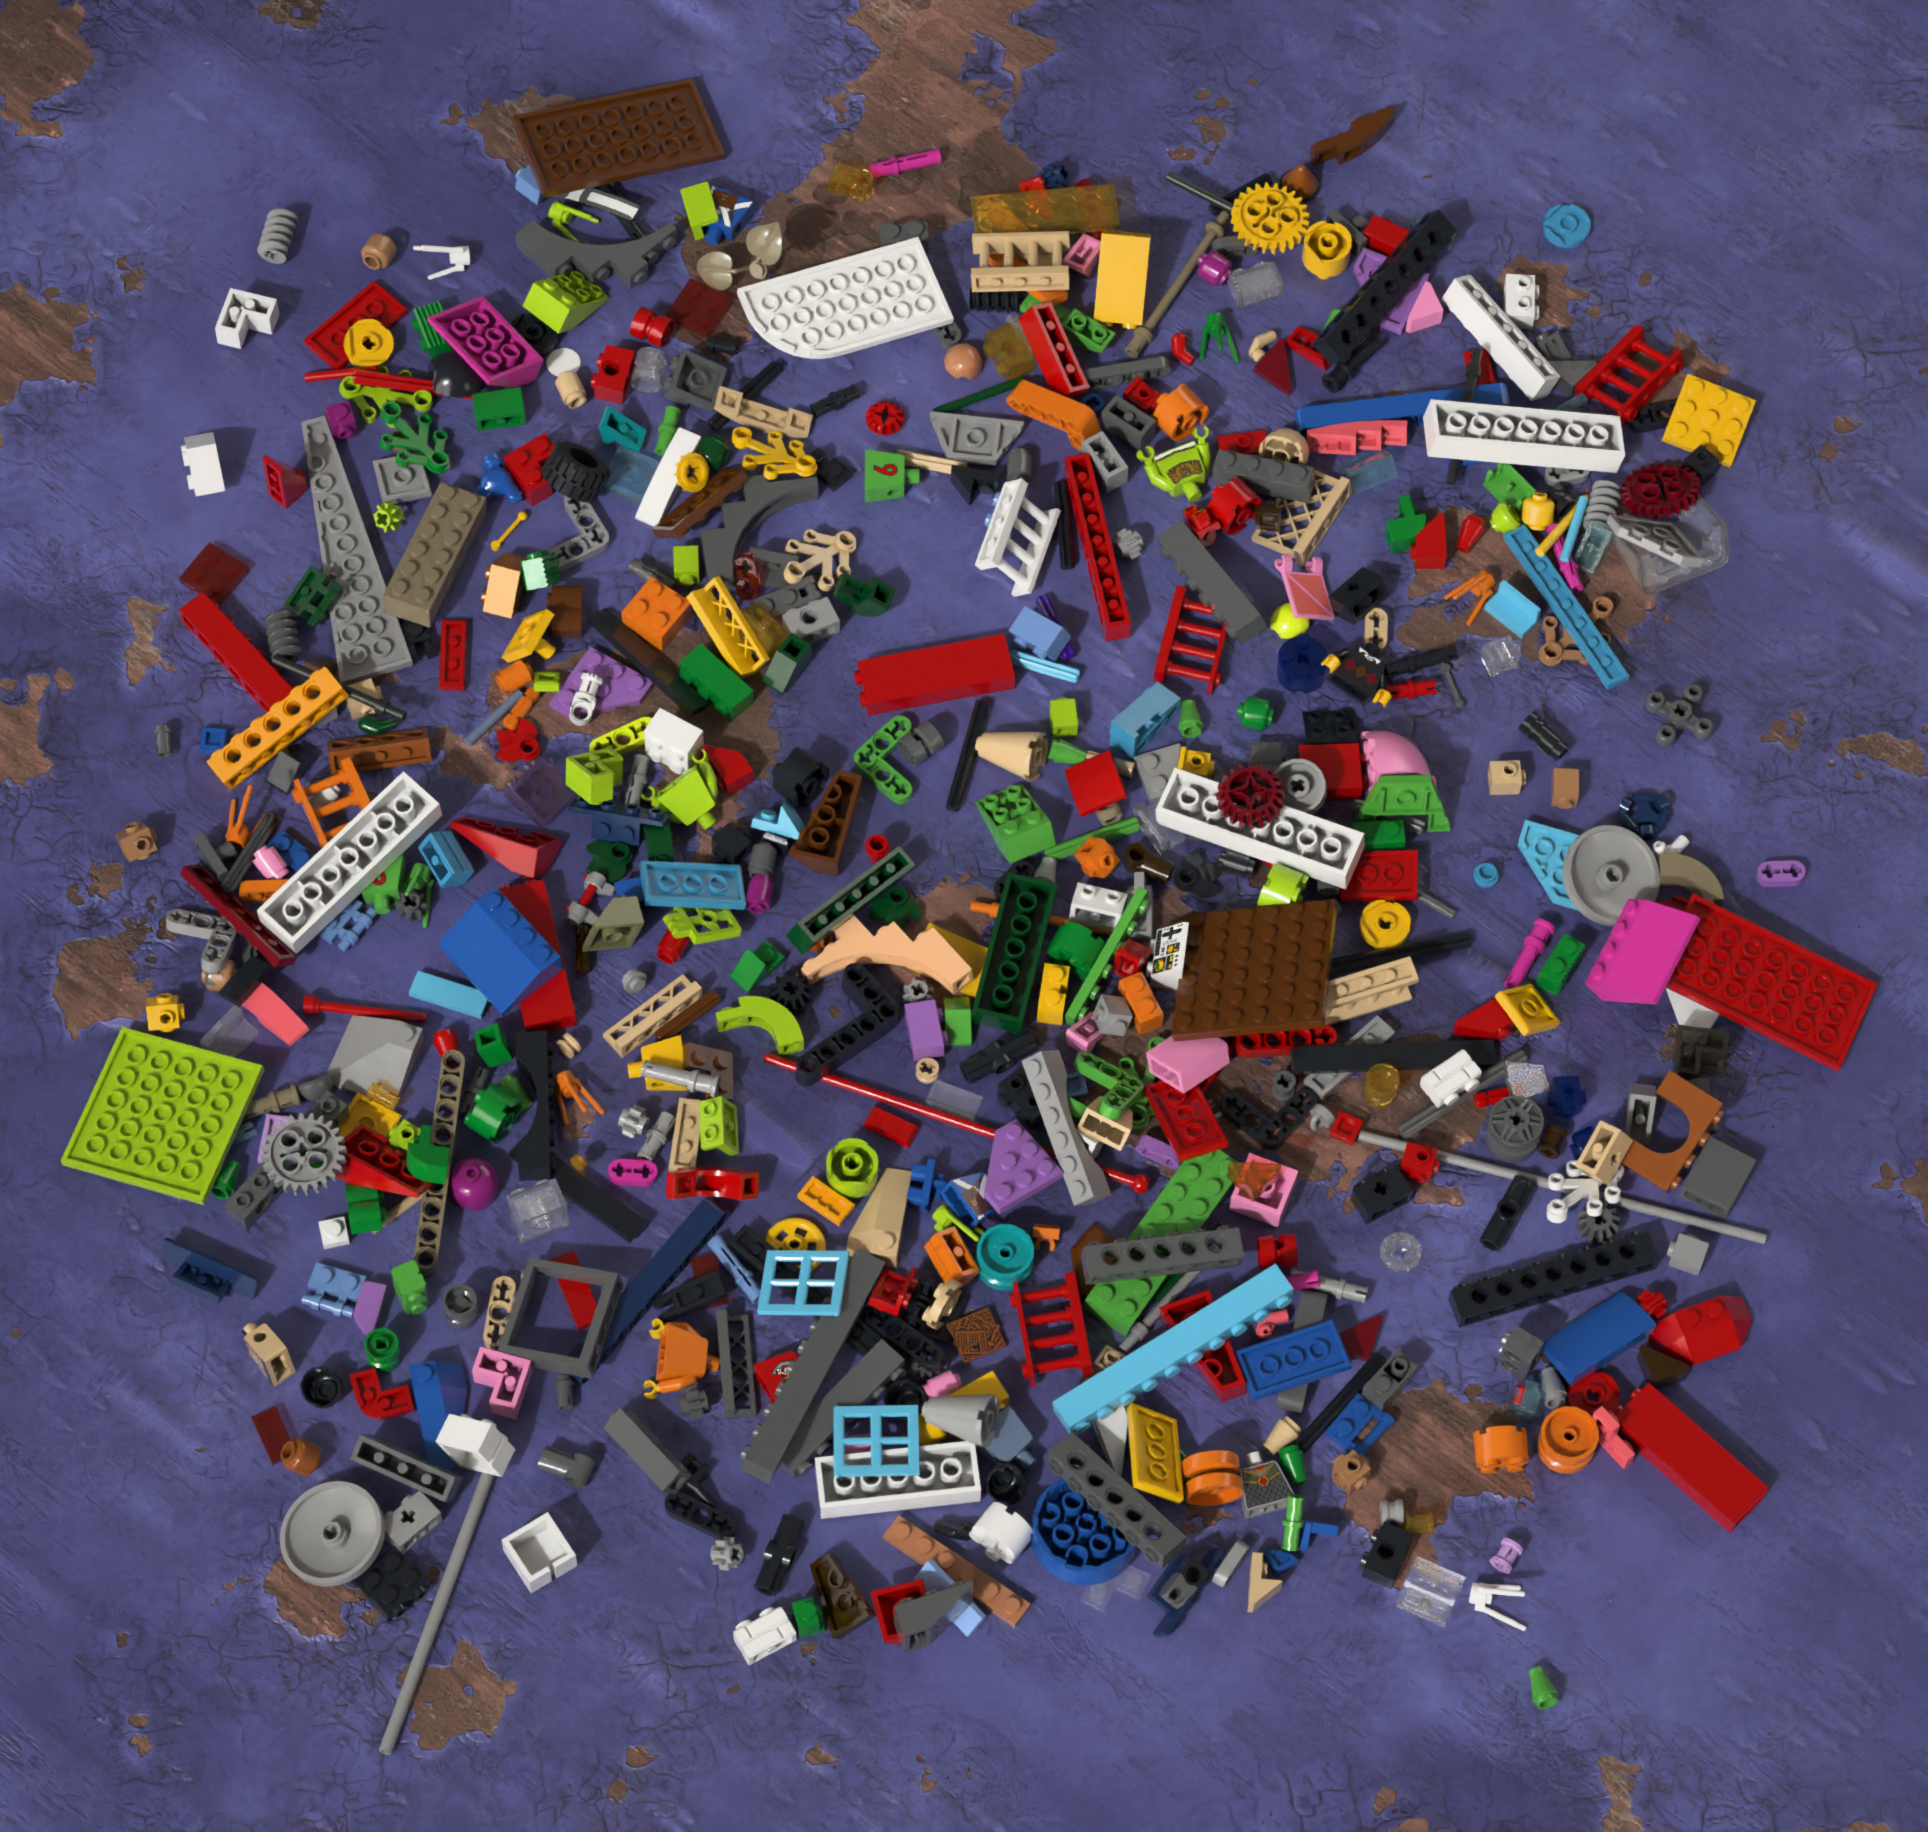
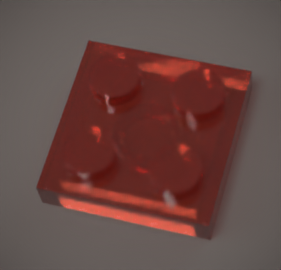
M690 278L666 313V316L672 318L675 324L708 339V336L712 335L733 301L731 297Z
M209 542L179 577L181 584L198 594L204 592L209 599L213 597L221 607L247 576L250 569L246 564Z

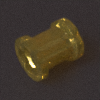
M1427 1511L1426 1514L1421 1515L1404 1513L1405 1530L1413 1534L1428 1533L1429 1535H1434L1432 1511Z

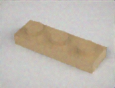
M679 1098L668 1168L669 1172L677 1171V1168L696 1167L700 1143L699 1102L704 1100Z

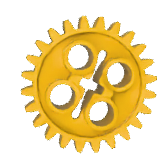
M1265 182L1264 188H1261L1258 183L1255 184L1254 190L1247 187L1246 194L1240 192L1239 199H1235L1234 206L1232 207L1231 224H1234L1233 232H1239L1238 239L1246 238L1245 246L1251 243L1254 244V251L1258 247H1262L1263 254H1265L1267 249H1270L1272 254H1275L1277 248L1284 253L1286 246L1292 250L1294 244H1300L1301 238L1305 237L1309 225V213L1306 212L1307 205H1301L1302 197L1294 198L1296 191L1287 193V186L1280 190L1277 183L1274 184L1273 188H1270L1267 182Z

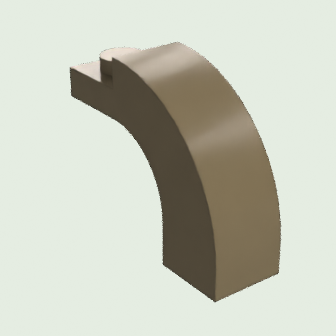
M1675 853L1659 854L1657 864L1660 873V887H1679L1722 907L1724 900L1722 888L1716 876L1708 867L1686 855Z

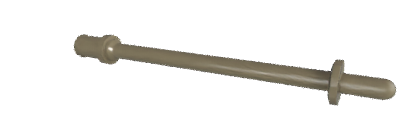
M1224 210L1219 214L1215 222L1209 221L1206 223L1205 230L1207 233L1145 325L1135 329L1133 338L1124 349L1129 357L1137 358L1144 346L1151 342L1153 339L1152 330L1196 267L1198 259L1206 252L1215 238L1224 236L1225 232L1222 227L1229 218V212Z

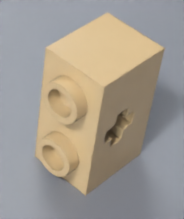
M1600 1120L1575 1166L1587 1176L1608 1186L1633 1140L1622 1130Z

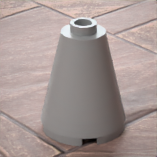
M991 1394L930 1397L928 1401L924 1402L922 1416L925 1417L926 1423L974 1445L987 1448L991 1444L996 1432L991 1431L993 1422L998 1423L999 1401L997 1397H994L995 1395Z

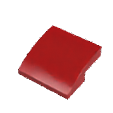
M1107 750L1065 769L1067 781L1081 817L1127 797L1123 779L1118 773L1111 750Z

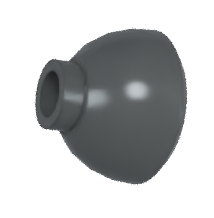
M323 1073L300 1082L297 1089L304 1098L313 1101L315 1104L327 1090L331 1091L332 1076L329 1073Z

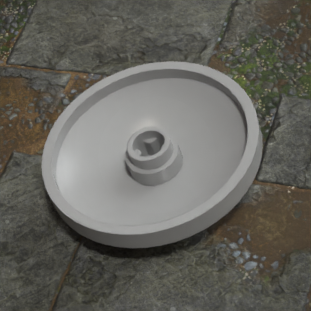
M1602 825L1591 828L1572 842L1564 857L1562 876L1568 897L1579 912L1598 924L1614 926L1628 899L1656 901L1660 887V873L1657 861L1649 846L1638 835L1628 829L1614 825Z
M331 1481L309 1489L292 1504L281 1526L280 1548L286 1564L299 1578L316 1586L330 1587L352 1581L372 1565L381 1550L385 1536V1521L382 1510L376 1500L365 1489L350 1482Z

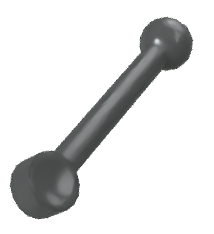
M1444 663L1441 665L1440 671L1447 678L1456 700V708L1462 709L1465 703L1460 699L1450 675V665Z

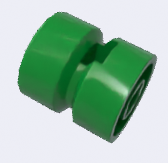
M378 1328L371 1331L364 1342L368 1365L371 1368H375L378 1373L392 1372L401 1361L397 1336L387 1328Z

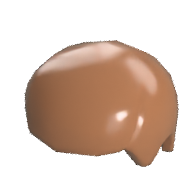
M959 343L949 348L943 360L946 371L956 379L965 377L972 380L981 373L983 367L979 351L967 343Z

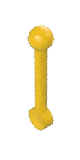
M520 511L518 518L498 540L491 542V549L493 551H499L501 543L521 521L527 519L526 512Z

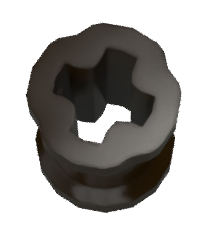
M1547 1125L1544 1130L1546 1135L1543 1142L1538 1145L1537 1151L1544 1157L1557 1159L1560 1155L1559 1148L1562 1140H1565L1568 1134L1561 1127Z

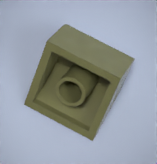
M620 895L613 898L593 924L582 945V951L631 948L644 924L638 897Z

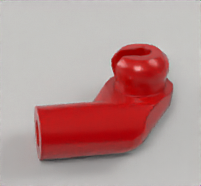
M1176 333L1171 339L1172 355L1191 367L1196 360V356L1186 350L1188 337L1185 333Z

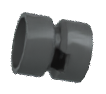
M924 721L914 728V734L909 732L897 740V747L900 753L913 767L925 761L927 754L933 755L944 747L941 735L929 721Z
M455 1284L445 1291L443 1307L448 1324L456 1329H467L473 1326L479 1317L477 1296L474 1290L468 1285Z

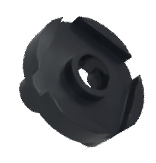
M522 313L511 323V326L542 358L553 350L557 344L558 333L532 313L526 315ZM538 331L537 337H530L528 332Z

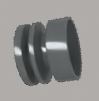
M1517 1095L1504 1097L1494 1105L1490 1112L1485 1140L1488 1149L1495 1157L1504 1162L1517 1163L1525 1161L1534 1155L1540 1142L1544 1124V1117L1538 1105L1524 1096Z

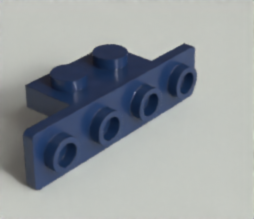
M579 796L569 805V811L592 815L591 838L623 842L635 846H640L643 842V824L664 827L672 818L671 812H665L661 808L647 809L641 808L637 804H618L613 800L604 801L599 805H592Z
M168 1237L163 1240L161 1259L180 1267L172 1276V1285L217 1305L229 1290H233L251 1299H254L259 1283L258 1277Z
M1213 1548L1207 1552L1201 1564L1210 1572L1194 1594L1179 1609L1173 1608L1159 1596V1592L1178 1567L1177 1562L1182 1557V1554L1180 1553L1168 1564L1147 1595L1166 1612L1153 1635L1156 1637H1166L1175 1632L1178 1627L1177 1621L1182 1614L1190 1610L1193 1605L1192 1599L1196 1593L1204 1589L1209 1574L1215 1571L1221 1564V1556L1225 1552L1222 1548Z

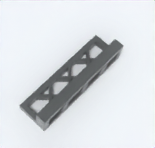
M727 1309L716 1310L724 1417L726 1419L756 1416L748 1315L727 1316ZM743 1323L744 1331L736 1338L728 1332V1324ZM743 1338H745V1344L741 1342ZM729 1339L733 1341L731 1345H729ZM737 1345L746 1351L745 1357L739 1363L730 1356V1352ZM746 1361H747V1369H746L745 1367H743V1365L746 1363ZM731 1363L735 1366L733 1370L731 1369ZM738 1370H741L748 1376V1380L742 1387L732 1381V1377ZM748 1386H749V1394L745 1391ZM741 1394L750 1401V1409L735 1410L734 1402Z

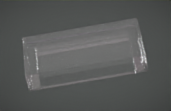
M935 1079L926 1098L925 1105L974 1122L983 1102V1097Z

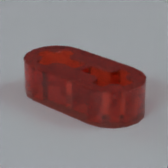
M747 552L742 553L734 564L736 592L741 599L749 601L756 598L760 590L759 564L755 555ZM743 561H747V564L751 565L748 573H746L745 565H742ZM747 580H749V587L753 588L751 592H747V588H744Z

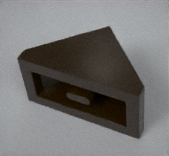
M1641 1344L1636 1358L1646 1382H1649L1656 1389L1685 1380L1690 1369V1365Z

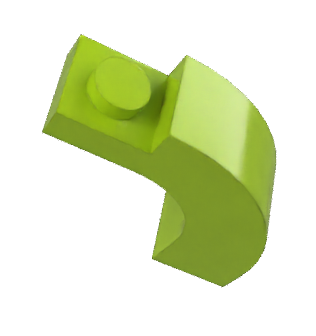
M760 996L738 997L739 1007H725L716 1012V1024L719 1032L743 1026H758L771 1034L779 1056L804 1051V1039L797 1020L787 1008L774 1000Z

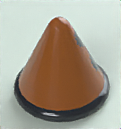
M1304 164L1286 171L1281 176L1279 182L1280 190L1287 186L1286 192L1296 191L1294 198L1302 197V202L1313 199L1320 190L1318 177Z

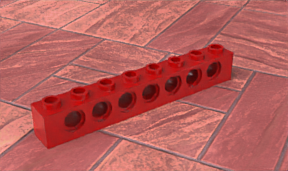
M1085 453L1067 456L1064 462L1065 479L1105 642L1130 638L1131 621L1090 455Z

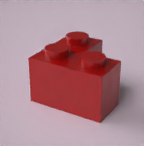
M546 433L504 456L505 469L513 474L515 484L523 492V496L532 507L553 495L552 486L545 480L541 471L555 447Z

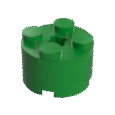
M1067 921L1066 925H1064V922L1061 923L1047 947V953L1053 959L1051 964L1070 966V970L1078 978L1085 980L1104 948L1105 942L1100 937L1097 940L1091 937L1092 931L1078 923Z
M491 1083L487 1090L482 1088L477 1093L474 1102L477 1104L465 1117L464 1124L492 1143L498 1144L505 1138L502 1132L507 1128L511 1129L517 1121L523 1106L520 1103L523 1100L498 1084Z

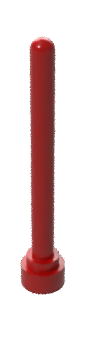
M305 994L304 1015L314 1016V1013L319 1014L320 1011L418 1023L427 1021V1015L421 1012L321 1001V998H316V995Z

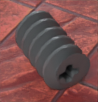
M275 611L264 617L271 661L277 654L296 663L298 660L297 656L302 652L301 647H299L300 640L297 638L298 630L295 629L297 627L296 621H294L295 614L292 611Z

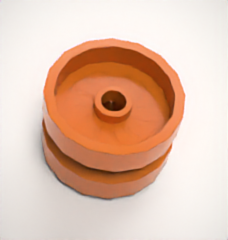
M1564 1406L1553 1410L1545 1417L1537 1439V1451L1541 1461L1549 1469L1561 1474H1573L1582 1471L1591 1463L1599 1441L1597 1424L1586 1411L1577 1407Z
M1212 1450L1193 1454L1181 1462L1182 1476L1187 1481L1184 1485L1187 1503L1195 1506H1217L1233 1502L1244 1494L1242 1479L1238 1476L1241 1471L1238 1454L1226 1450Z

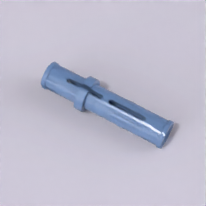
M721 1235L713 1237L708 1242V1247L712 1249L723 1266L734 1278V1284L737 1288H741L753 1305L758 1304L761 1288L754 1280V1274L746 1270Z

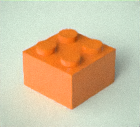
M652 576L622 610V622L634 634L662 652L692 617V605L689 600Z

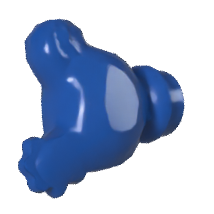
M494 453L484 456L481 467L485 473L482 475L480 485L475 488L474 493L485 496L486 502L492 497L506 496L509 503L517 504L522 501L521 496L523 492L515 484L513 474L503 468L504 461L501 455Z

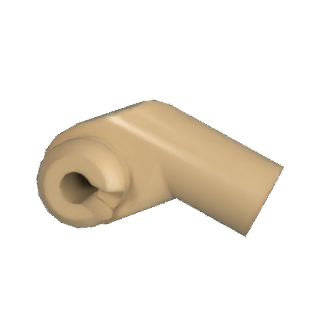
M1273 330L1264 332L1254 338L1248 352L1250 358H1253L1255 362H1259L1265 356V352L1262 350L1263 347L1276 341L1277 336Z

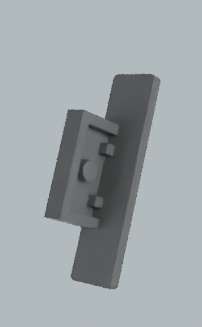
M750 547L748 559L736 557L733 581L781 589L791 585L784 578V569L791 561L799 562V556L789 552L779 553L766 548L757 549ZM814 571L806 572L803 578L813 575L817 582L815 584L817 591H820V588L818 587V581L822 576V573ZM806 589L799 592L800 594L808 595Z

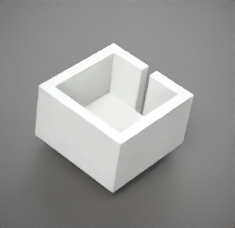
M661 708L658 709L644 730L645 753L652 761L656 763L661 762L669 766L677 774H683L694 765H697L692 759V754L696 756L697 760L701 758V747L704 746L703 730Z
M449 1414L435 1441L459 1467L500 1477L503 1476L515 1451V1448L508 1442V1437L496 1429L497 1425L488 1419L474 1420L466 1414H461L460 1416Z
M548 1512L502 1539L503 1551L530 1593L552 1581L551 1575L554 1574L558 1578L577 1566L576 1554Z

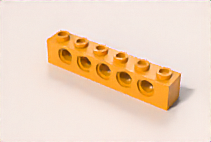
M326 667L316 670L305 683L293 688L289 696L273 704L269 712L262 717L256 718L249 728L242 733L236 734L229 744L222 749L216 750L206 762L224 785L232 791L278 754L280 750L288 746L349 697V695ZM320 691V695L317 698L311 699L315 692ZM301 707L297 714L292 715L295 708ZM281 723L277 730L272 731L275 724ZM261 739L259 745L252 747L255 740ZM241 755L239 761L232 763L234 757Z

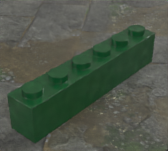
M898 846L797 922L786 937L802 955L901 881L913 869L915 863Z

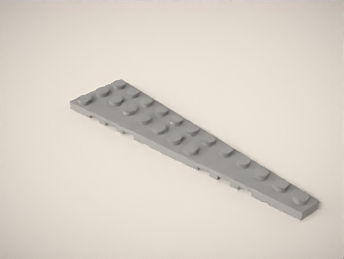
M324 415L303 421L301 424L323 571L326 576L332 579L327 588L330 589L334 581L343 586L338 593L339 598L336 602L333 601L329 607L340 683L350 685L413 666L397 617L383 611V594L386 590V585L326 417Z

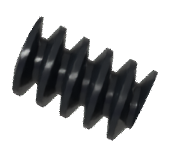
M971 287L969 312H971L973 305L976 306L977 312H981L984 305L987 313H990L992 307L995 306L997 313H1000L1002 307H1005L1006 313L1009 314L1012 307H1014L1017 314L1019 291L972 292Z

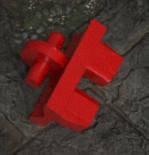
M1195 504L1182 511L1186 519L1184 524L1203 546H1210L1216 538L1215 530L1221 528L1219 521L1209 517L1207 510H1199Z

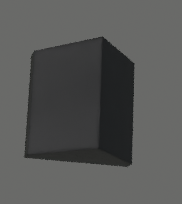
M766 832L763 836V842L772 844L777 850V855L786 857L793 838Z

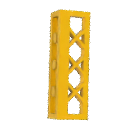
M720 576L714 577L704 588L692 591L687 596V599L731 671L740 679L754 675L770 660ZM714 587L719 591V600L715 598L711 591ZM726 608H729L732 613V621L726 616ZM739 629H742L745 634V642L739 637ZM752 650H755L760 658L756 663L751 656Z

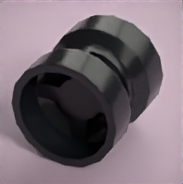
M1559 483L1553 485L1545 493L1548 495L1547 498L1555 503L1554 513L1559 518L1564 517L1577 502L1571 495L1565 493V489Z

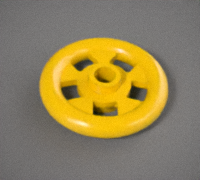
M786 1218L777 1222L769 1229L764 1239L776 1250H808V1243H814L816 1245L815 1251H826V1241L821 1230L814 1223L803 1218ZM797 1228L807 1231L806 1236L803 1237L795 1234ZM784 1231L788 1236L780 1242L776 1237ZM798 1243L799 1247L793 1249L790 1247V1244ZM813 1262L811 1272L814 1271L821 1264V1262Z

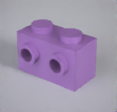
M935 999L904 1004L913 1060L918 1061L926 1057L936 1058L944 1056V1047L948 1046L946 1031H941L940 1023H944L942 1008L936 1007Z

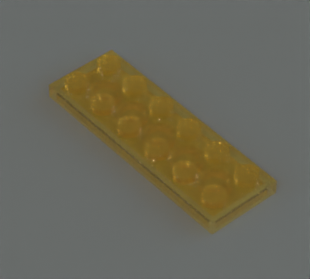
M1114 183L970 197L975 233L1069 231V234L1120 229Z

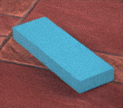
M417 971L409 990L410 997L482 1019L489 1002L478 989L421 971Z

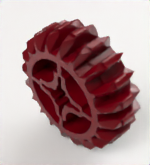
M1250 762L1248 768H1244L1239 764L1238 771L1231 768L1229 770L1230 776L1223 775V783L1218 784L1219 792L1216 794V799L1219 801L1218 808L1222 811L1223 817H1230L1232 825L1239 822V827L1242 829L1245 824H1249V828L1252 830L1254 824H1258L1262 828L1264 821L1271 824L1273 822L1272 816L1279 817V809L1284 808L1283 800L1286 798L1283 790V782L1279 781L1277 773L1272 775L1270 767L1263 770V765L1260 763L1257 768H1253V764ZM1250 789H1252L1253 795L1252 803H1250L1249 799Z

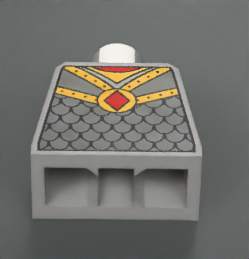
M1258 1451L1247 1454L1245 1460L1248 1468L1242 1469L1239 1473L1244 1494L1241 1496L1244 1518L1249 1519L1287 1508V1496L1294 1495L1278 1463L1276 1461L1263 1463L1261 1454Z

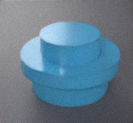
M1482 863L1475 868L1473 878L1477 885L1489 888L1497 883L1499 872L1494 865Z

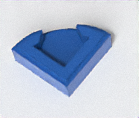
M1275 1549L1262 1552L1264 1560L1276 1577L1299 1564L1298 1558L1290 1552Z

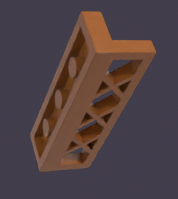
M427 727L327 742L332 776L338 774V770H341L340 761L348 757L351 758L357 772L432 761Z

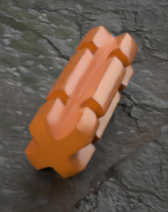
M529 687L526 690L525 696H522L511 709V714H507L503 719V725L506 728L515 730L518 721L524 718L533 707L532 703H536L540 698V692H534V687Z

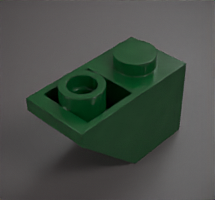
M790 633L776 650L762 683L783 695L812 660V645Z

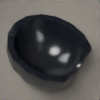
M455 350L441 352L429 362L428 373L432 375V388L435 393L447 397L464 398L471 397V394L481 391L484 387L486 388V382Z

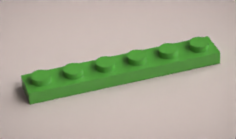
M1138 886L1065 1015L1066 1024L1072 1026L1088 1014L1089 1008L1087 1006L1090 1000L1097 998L1101 990L1099 985L1102 979H1107L1113 969L1111 963L1115 958L1117 948L1123 944L1127 935L1132 936L1138 924L1136 919L1139 914L1143 915L1149 906L1150 901L1148 900L1147 890Z

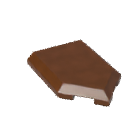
M1094 1222L1071 1248L1073 1272L1075 1271L1080 1298H1087L1096 1285H1086L1081 1260L1083 1247L1091 1242L1100 1241L1102 1244H1107L1116 1240ZM1106 1256L1104 1259L1107 1263L1111 1264L1114 1257Z

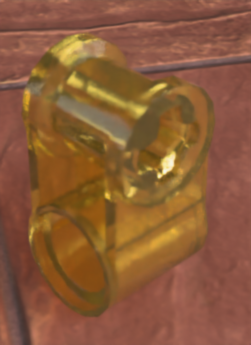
M836 163L826 185L829 191L837 195H845L864 201L874 195L873 175L870 171L855 168L844 163Z

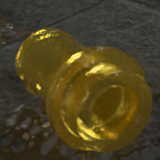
M373 1082L366 1094L370 1098L369 1101L375 1100L391 1109V1111H394L401 1096L381 1086L382 1083L376 1084Z

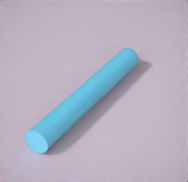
M1585 496L1579 497L1559 558L1562 562H1569L1589 501Z

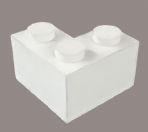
M230 288L215 327L218 344L241 349L249 329L272 335L279 317L277 299Z
M210 432L184 437L185 445L181 446L184 466L190 465L191 475H187L189 490L194 489L196 496L225 491L214 433Z

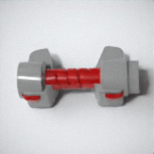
M594 871L584 876L585 892L580 901L572 902L566 908L568 912L566 920L574 926H579L583 923L592 927L598 919L588 908L593 896H613L614 887L606 882L607 879L602 874Z

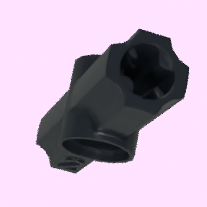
M1025 1030L1003 1042L1002 1040L991 1042L981 1053L959 1063V1068L966 1082L972 1084L992 1073L1001 1074L1006 1072L1016 1061L1038 1051V1047L1031 1032Z
M1517 1175L1513 1178L1479 1239V1242L1485 1248L1491 1251H1500L1535 1188L1530 1179ZM1508 1210L1512 1212L1513 1216H1504L1501 1211Z
M783 1514L773 1540L771 1539L766 1547L763 1557L764 1563L754 1589L767 1596L777 1595L786 1570L789 1571L793 1563L796 1545L804 1528L805 1521L792 1514Z

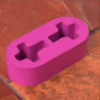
M616 1159L608 1167L609 1179L615 1185L649 1187L658 1178L656 1165L648 1160ZM621 1167L624 1172L621 1177H618L616 1172ZM644 1169H649L650 1174L648 1178H643L641 1174L644 1172Z

